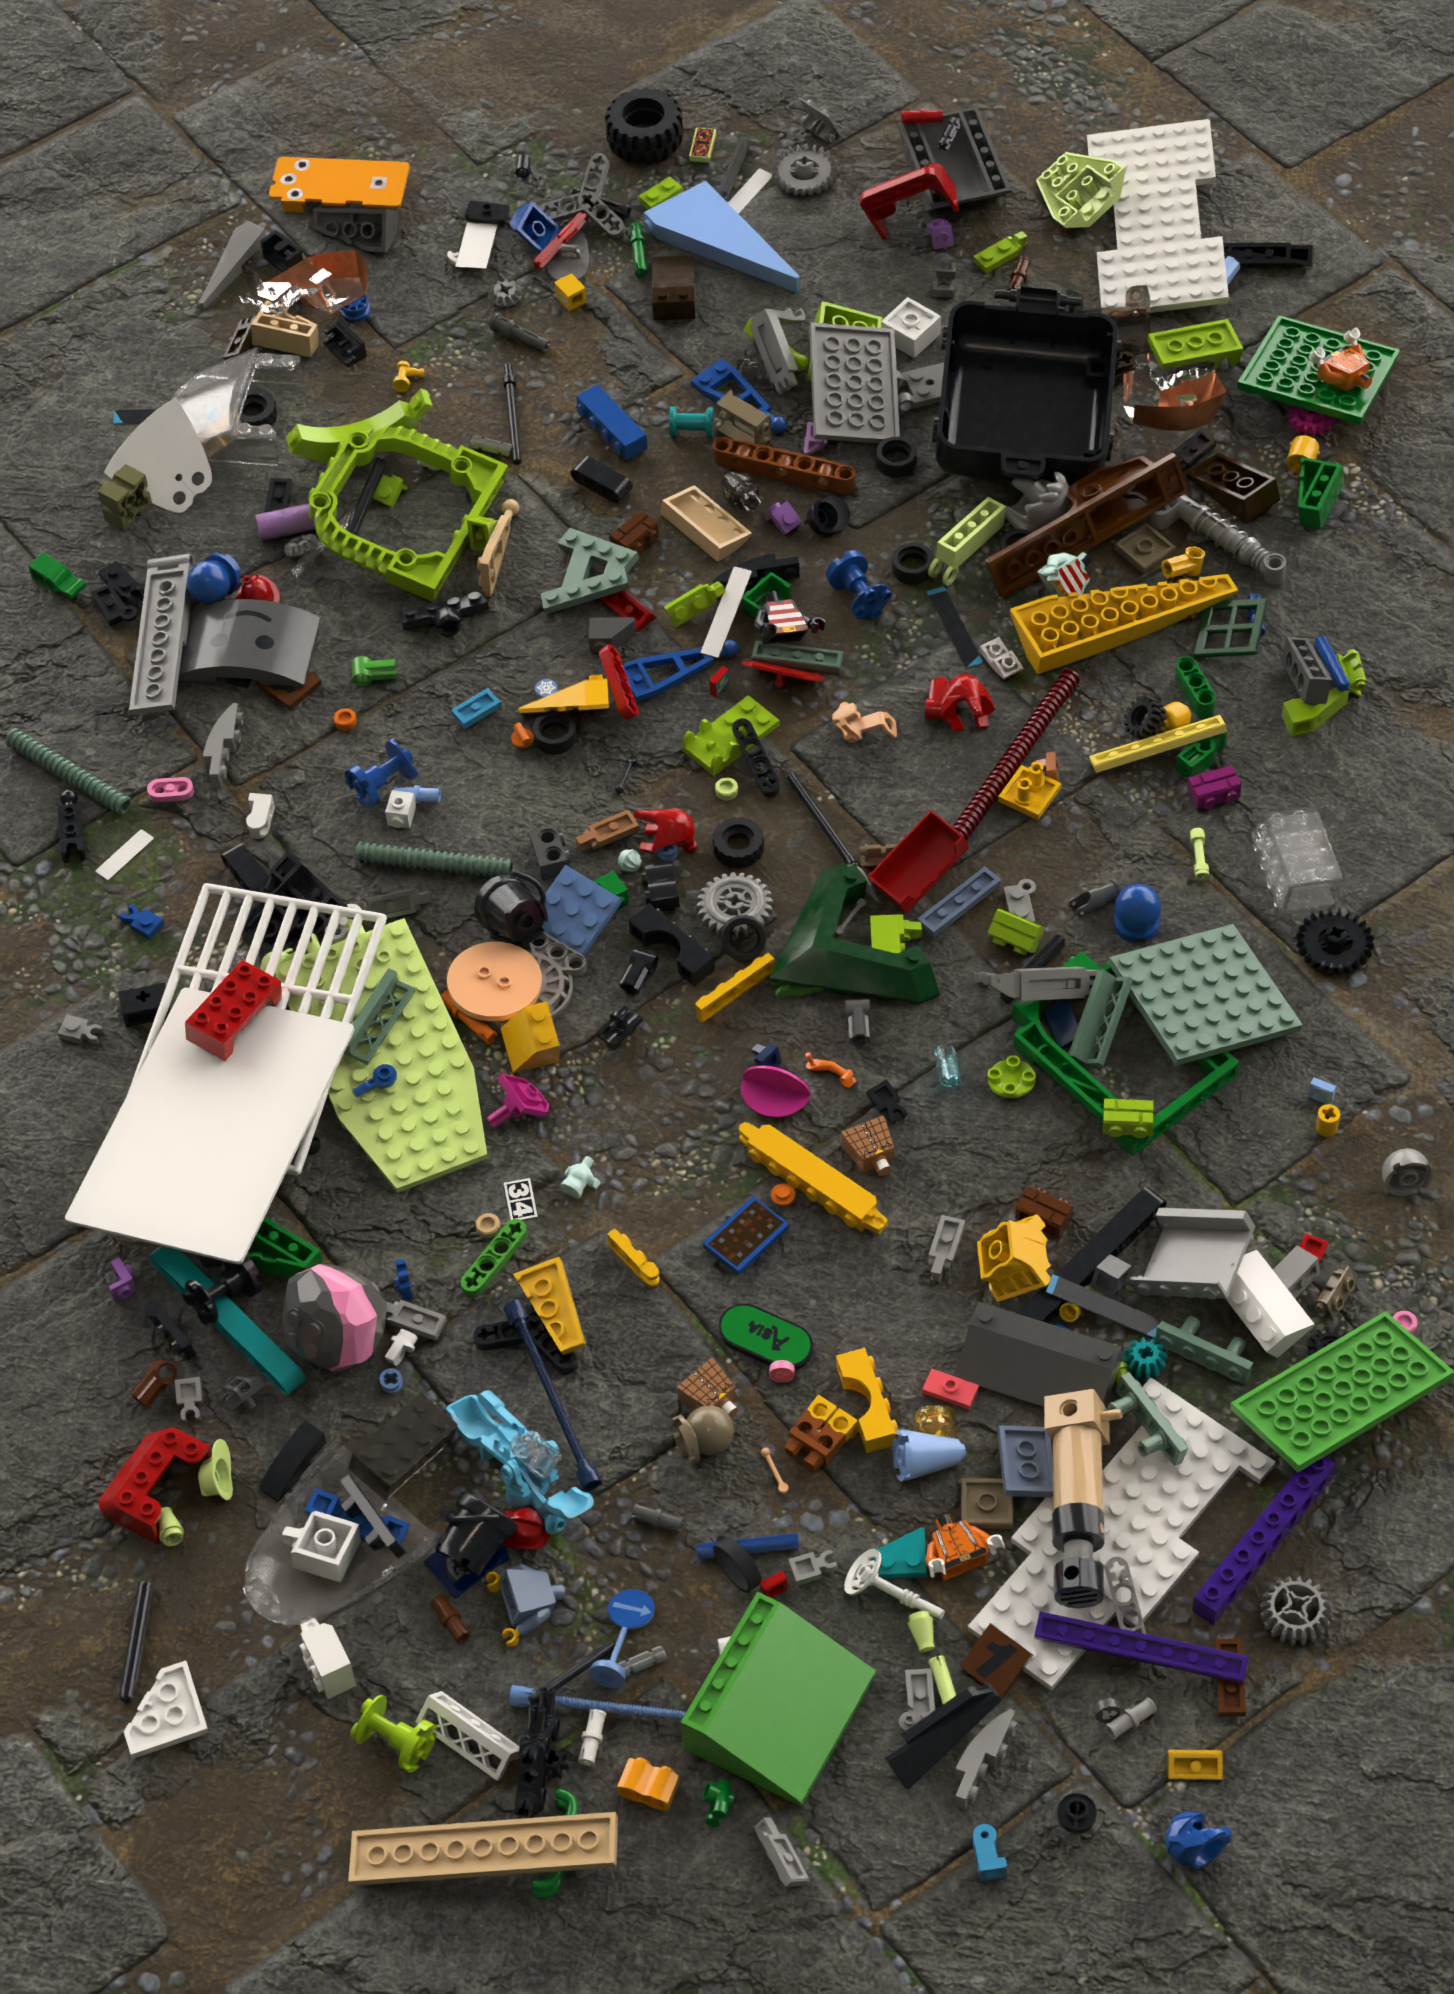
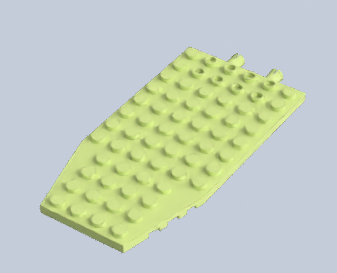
M405 918L384 926L352 1024L388 968L396 971L398 981L414 987L415 992L368 1065L343 1054L328 1092L329 1100L342 1127L351 1134L352 1139L357 1145H360L365 1151L366 1156L371 1162H374L379 1168L380 1173L397 1193L488 1159L474 1067ZM352 919L346 922L349 931L353 922ZM362 925L338 992L341 994H352L373 930L365 932ZM314 933L311 934L312 940L311 942L309 940L307 946L308 954L304 955L294 985L307 987L321 946ZM346 940L331 945L316 989L329 991ZM292 960L277 965L274 975L277 979L281 980V983H285ZM396 988L392 993L393 1000L403 998L406 992ZM290 995L287 1004L290 1011H299L303 996ZM313 998L308 1015L320 1017L326 1000ZM335 1002L330 1019L342 1022L348 1004ZM393 1007L382 1009L380 1012L381 1018L392 1016L394 1012ZM381 1025L371 1027L368 1031L369 1036L380 1034L382 1031ZM369 1043L358 1046L356 1052L366 1056L370 1050ZM388 1064L395 1068L397 1079L392 1086L382 1089L376 1087L357 1098L352 1093V1089L373 1078V1072L378 1066Z

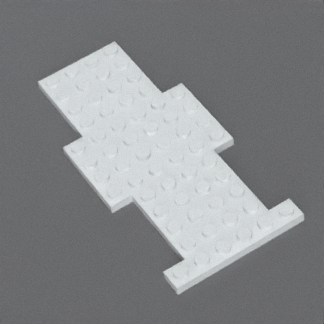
M1152 1378L1144 1384L1142 1389L1155 1402L1162 1415L1170 1421L1176 1433L1185 1440L1188 1451L1183 1462L1176 1466H1173L1161 1449L1143 1457L1137 1449V1444H1139V1441L1151 1436L1141 1426L1103 1469L1105 1544L1102 1549L1093 1553V1560L1102 1564L1104 1569V1599L1102 1603L1094 1607L1076 1609L1062 1606L1055 1601L1054 1566L1056 1563L1064 1560L1065 1557L1064 1552L1058 1551L1053 1547V1497H1046L1011 1537V1543L1029 1556L968 1625V1631L977 1638H980L991 1623L1031 1652L1033 1657L1023 1671L1051 1691L1086 1650L1034 1639L1039 1611L1107 1626L1115 1616L1117 1617L1105 1566L1110 1558L1121 1557L1128 1563L1144 1622L1199 1557V1552L1181 1540L1182 1536L1238 1470L1260 1484L1275 1467L1274 1460ZM1114 1562L1110 1573L1115 1572L1118 1581H1112L1113 1586L1121 1582L1128 1583L1129 1579L1123 1580L1121 1570L1125 1569V1566H1120L1118 1562ZM1126 1587L1120 1588L1116 1593L1117 1599L1121 1602L1129 1601L1132 1596L1131 1591ZM1128 1613L1124 1616L1123 1622L1133 1628L1138 1624V1617L1133 1613Z

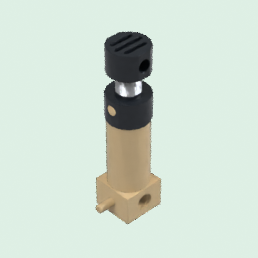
M1094 1389L1044 1397L1045 1430L1053 1440L1052 1543L1053 1547L1058 1551L1064 1552L1065 1557L1064 1560L1056 1563L1054 1566V1599L1062 1606L1076 1609L1094 1607L1102 1603L1104 1599L1103 1565L1093 1560V1553L1102 1549L1105 1544L1102 1445L1110 1444L1109 1421L1123 1417L1121 1409L1107 1410Z

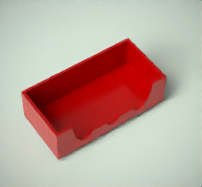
M930 810L867 877L877 892L904 914H907L969 849V846L961 833Z
M241 960L185 1021L186 1040L226 1061L233 1053L234 1040L238 1032L243 1031L248 1026L251 1018L254 1015L257 1016L264 1008L268 999L271 1000L274 1007L282 999L281 980Z

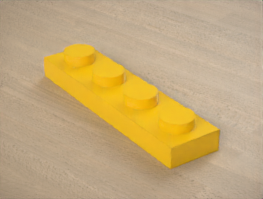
M767 953L762 957L756 958L750 966L744 970H739L734 977L725 983L719 984L707 996H702L695 1003L696 1018L703 1023L770 976L775 967L774 957Z

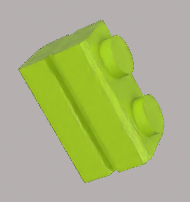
M998 908L987 935L993 937L992 942L1005 946L1006 943L1014 946L1013 951L1027 955V952H1036L1045 927Z
M1104 1099L1103 1134H1108L1111 1137L1133 1135L1136 1138H1145L1146 1136H1152L1154 1101Z

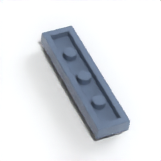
M984 866L921 915L917 922H921L922 928L934 938L1001 886V879Z

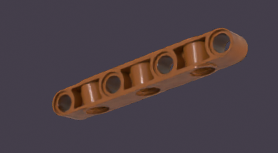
M719 437L713 441V460L719 466L847 495L855 490V470L851 466L726 437Z

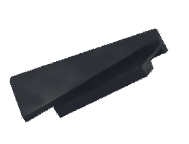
M1223 243L1224 258L1226 259L1227 256L1234 257L1240 266L1291 264L1312 266L1315 254L1313 245H1291V243Z

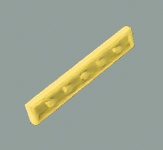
M1218 715L1094 754L1089 758L1095 772L1098 773L1227 732V727L1221 716Z

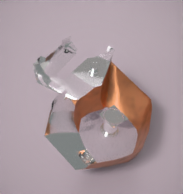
M355 250L314 255L302 260L266 283L262 282L258 272L253 275L258 295L271 299L275 303L264 306L261 301L250 298L243 299L240 296L239 298L243 303H253L261 308L264 314L272 316L282 315L298 299L311 309H320L332 314L366 294L368 269L363 256Z
M1142 354L1136 356V370L1123 374L1124 408L1131 422L1157 430L1188 431L1212 422L1227 393L1215 373V357H1212L1211 364L1205 369L1190 367L1189 370L1172 373L1168 378H1162V375L1184 366L1162 370L1154 354Z

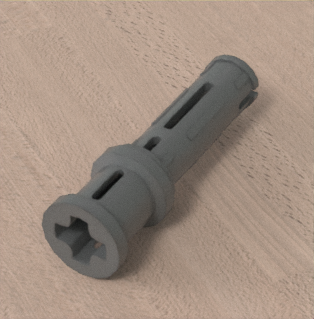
M496 313L490 321V330H497L503 333L506 338H516L543 353H546L550 347V340L518 326L515 320L510 321L500 313Z

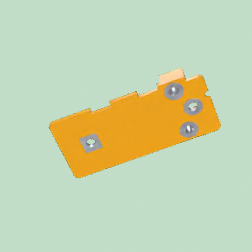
M280 157L277 160L272 179L275 184L270 187L269 197L270 199L281 200L283 212L303 213L306 202H322V205L346 206V203L362 204L363 207L397 209L402 204L410 166L408 162Z

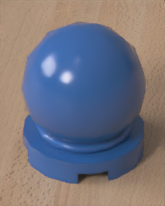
M215 552L205 558L203 562L192 567L187 576L188 591L191 597L203 604L209 605L221 601L225 596L239 590L242 585L239 577L241 569L230 555L224 556L219 554V552Z
M1131 884L1120 891L1115 901L1114 925L1116 933L1122 939L1133 943L1134 940L1145 939L1146 942L1155 937L1160 930L1162 905L1159 895L1153 888L1144 884Z

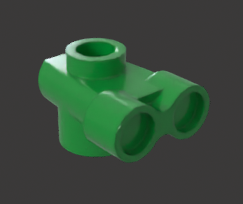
M720 1779L718 1783L709 1781L704 1789L702 1801L710 1804L705 1823L710 1827H718L720 1825L721 1819L726 1818L728 1808L732 1804L734 1792L730 1791L731 1783L727 1780Z

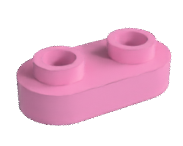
M185 777L155 779L147 787L149 798L154 802L184 801L191 798L194 794L192 781Z

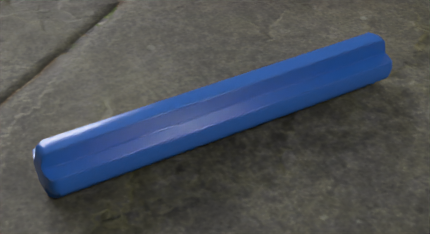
M1317 636L1315 638V646L1340 692L1348 691L1350 689V681L1325 636Z
M796 1533L736 1539L748 1554L797 1549L799 1547V1539ZM720 1541L697 1544L698 1559L715 1558L713 1547Z

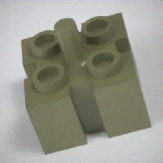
M125 464L120 470L115 472L112 482L109 480L101 482L98 495L100 503L103 504L102 511L107 522L125 531L135 521V516L138 513L142 514L152 504L150 492L145 490L148 487L145 474Z

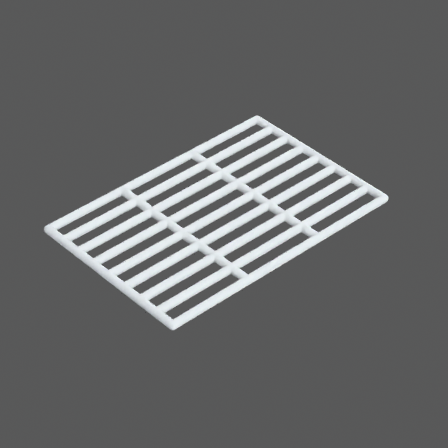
M205 883L199 894L129 1091L161 1031L180 975L192 976L189 988L199 990L202 979L214 980L211 993L229 974L228 971L253 901L266 903L246 958V962L253 966L275 905L287 906L265 970L271 976H274L297 908L310 910L285 983H281L282 999L277 1003L276 1007L286 1009L291 994L303 996L298 1012L308 1014L313 998L326 1000L320 1017L330 1019L335 1002L348 1004L342 1022L352 1024L387 916L377 912ZM210 893L222 895L197 967L184 966ZM231 898L244 899L219 971L206 970ZM319 912L332 914L307 987L294 985ZM341 916L354 918L329 991L316 989ZM363 920L376 922L352 994L338 993ZM334 1074L303 1136L294 1165H289L286 1174L297 1176L302 1172Z

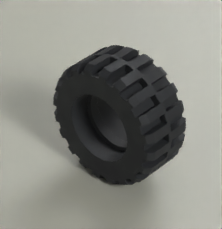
M636 88L632 89L631 92L626 91L621 94V97L617 96L612 101L605 113L606 135L609 147L616 155L623 157L628 162L632 160L638 164L640 162L649 164L652 161H662L664 157L668 158L682 143L684 134L682 109L673 97L666 92L662 93L659 89L649 90V88H643L638 90ZM639 124H654V126L647 128L634 127Z

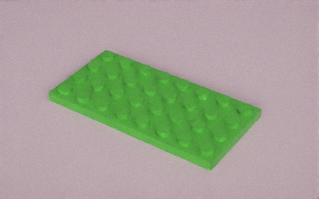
M1385 1311L1231 1402L1230 1410L1297 1472H1300L1454 1378V1371Z

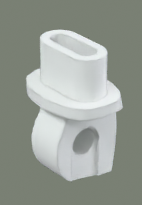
M401 1329L397 1336L393 1335L391 1337L393 1344L385 1355V1359L397 1366L402 1361L406 1351L411 1353L414 1351V1344L418 1337L405 1329Z

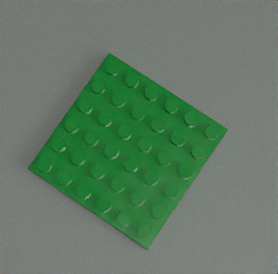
M1278 315L1240 377L1237 389L1361 425L1399 358L1400 350L1358 338L1356 341L1361 345L1366 360L1370 364L1368 376L1372 377V383L1367 389L1358 385L1349 391H1344L1317 378L1318 365L1317 363L1310 362L1309 355L1317 347L1324 349L1325 356L1323 358L1346 345L1352 347L1351 344L1345 342V334Z

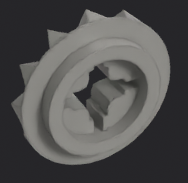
M506 279L504 282L497 281L496 285L492 284L488 295L493 304L507 307L514 305L520 300L522 291L520 285H516L515 281L508 282Z
M303 534L286 543L284 551L286 555L293 557L305 555L315 548L318 544V539L315 535Z

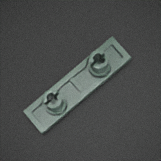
M1193 1316L1187 1317L1181 1329L1163 1321L1160 1322L1156 1331L1155 1344H1162L1164 1349L1199 1363L1244 1385L1247 1384L1250 1379L1253 1362L1240 1357L1246 1346V1342L1243 1339L1234 1337L1225 1350L1194 1336L1200 1327V1321Z
M1130 1372L1121 1375L1115 1390L1121 1399L1109 1403L1108 1410L1121 1409L1122 1414L1131 1411L1151 1436L1139 1441V1444H1137V1449L1143 1457L1161 1449L1173 1466L1181 1464L1188 1451L1185 1440L1176 1433L1170 1421L1162 1415L1155 1402L1148 1397L1141 1384L1133 1378Z

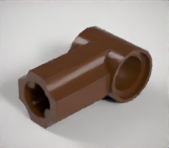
M163 1359L154 1360L150 1363L148 1372L130 1394L137 1402L148 1408L165 1386L176 1379L178 1374L177 1367ZM166 1366V1374L160 1377V1368Z

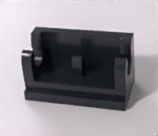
M338 319L336 323L324 330L323 333L325 335H329L331 332L332 334L323 340V345L348 368L367 357L365 342L342 320Z

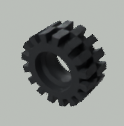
M1146 696L1136 698L1137 702L1132 701V707H1127L1126 709L1129 713L1124 715V718L1127 719L1124 721V725L1127 726L1125 730L1130 735L1141 740L1154 736L1156 733L1160 734L1162 732L1161 726L1165 727L1166 724L1163 720H1167V716L1164 715L1166 709L1163 708V704ZM1148 713V717L1145 723L1142 725L1143 719L1145 715Z

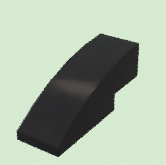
M304 1420L272 1462L259 1485V1490L279 1502L311 1467L310 1461L327 1443L325 1434Z

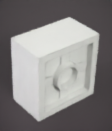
M907 297L881 321V328L894 329L895 347L915 358L941 334V316Z

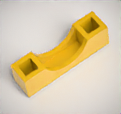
M865 1348L836 1355V1369L843 1388L861 1393L868 1399L871 1405L867 1413L858 1419L859 1434L866 1453L891 1447L893 1439H896L897 1434H895V1431L898 1430L895 1419H890L891 1407L888 1399H883L882 1397L883 1385L880 1377L876 1378L873 1372L876 1370L873 1357H868Z

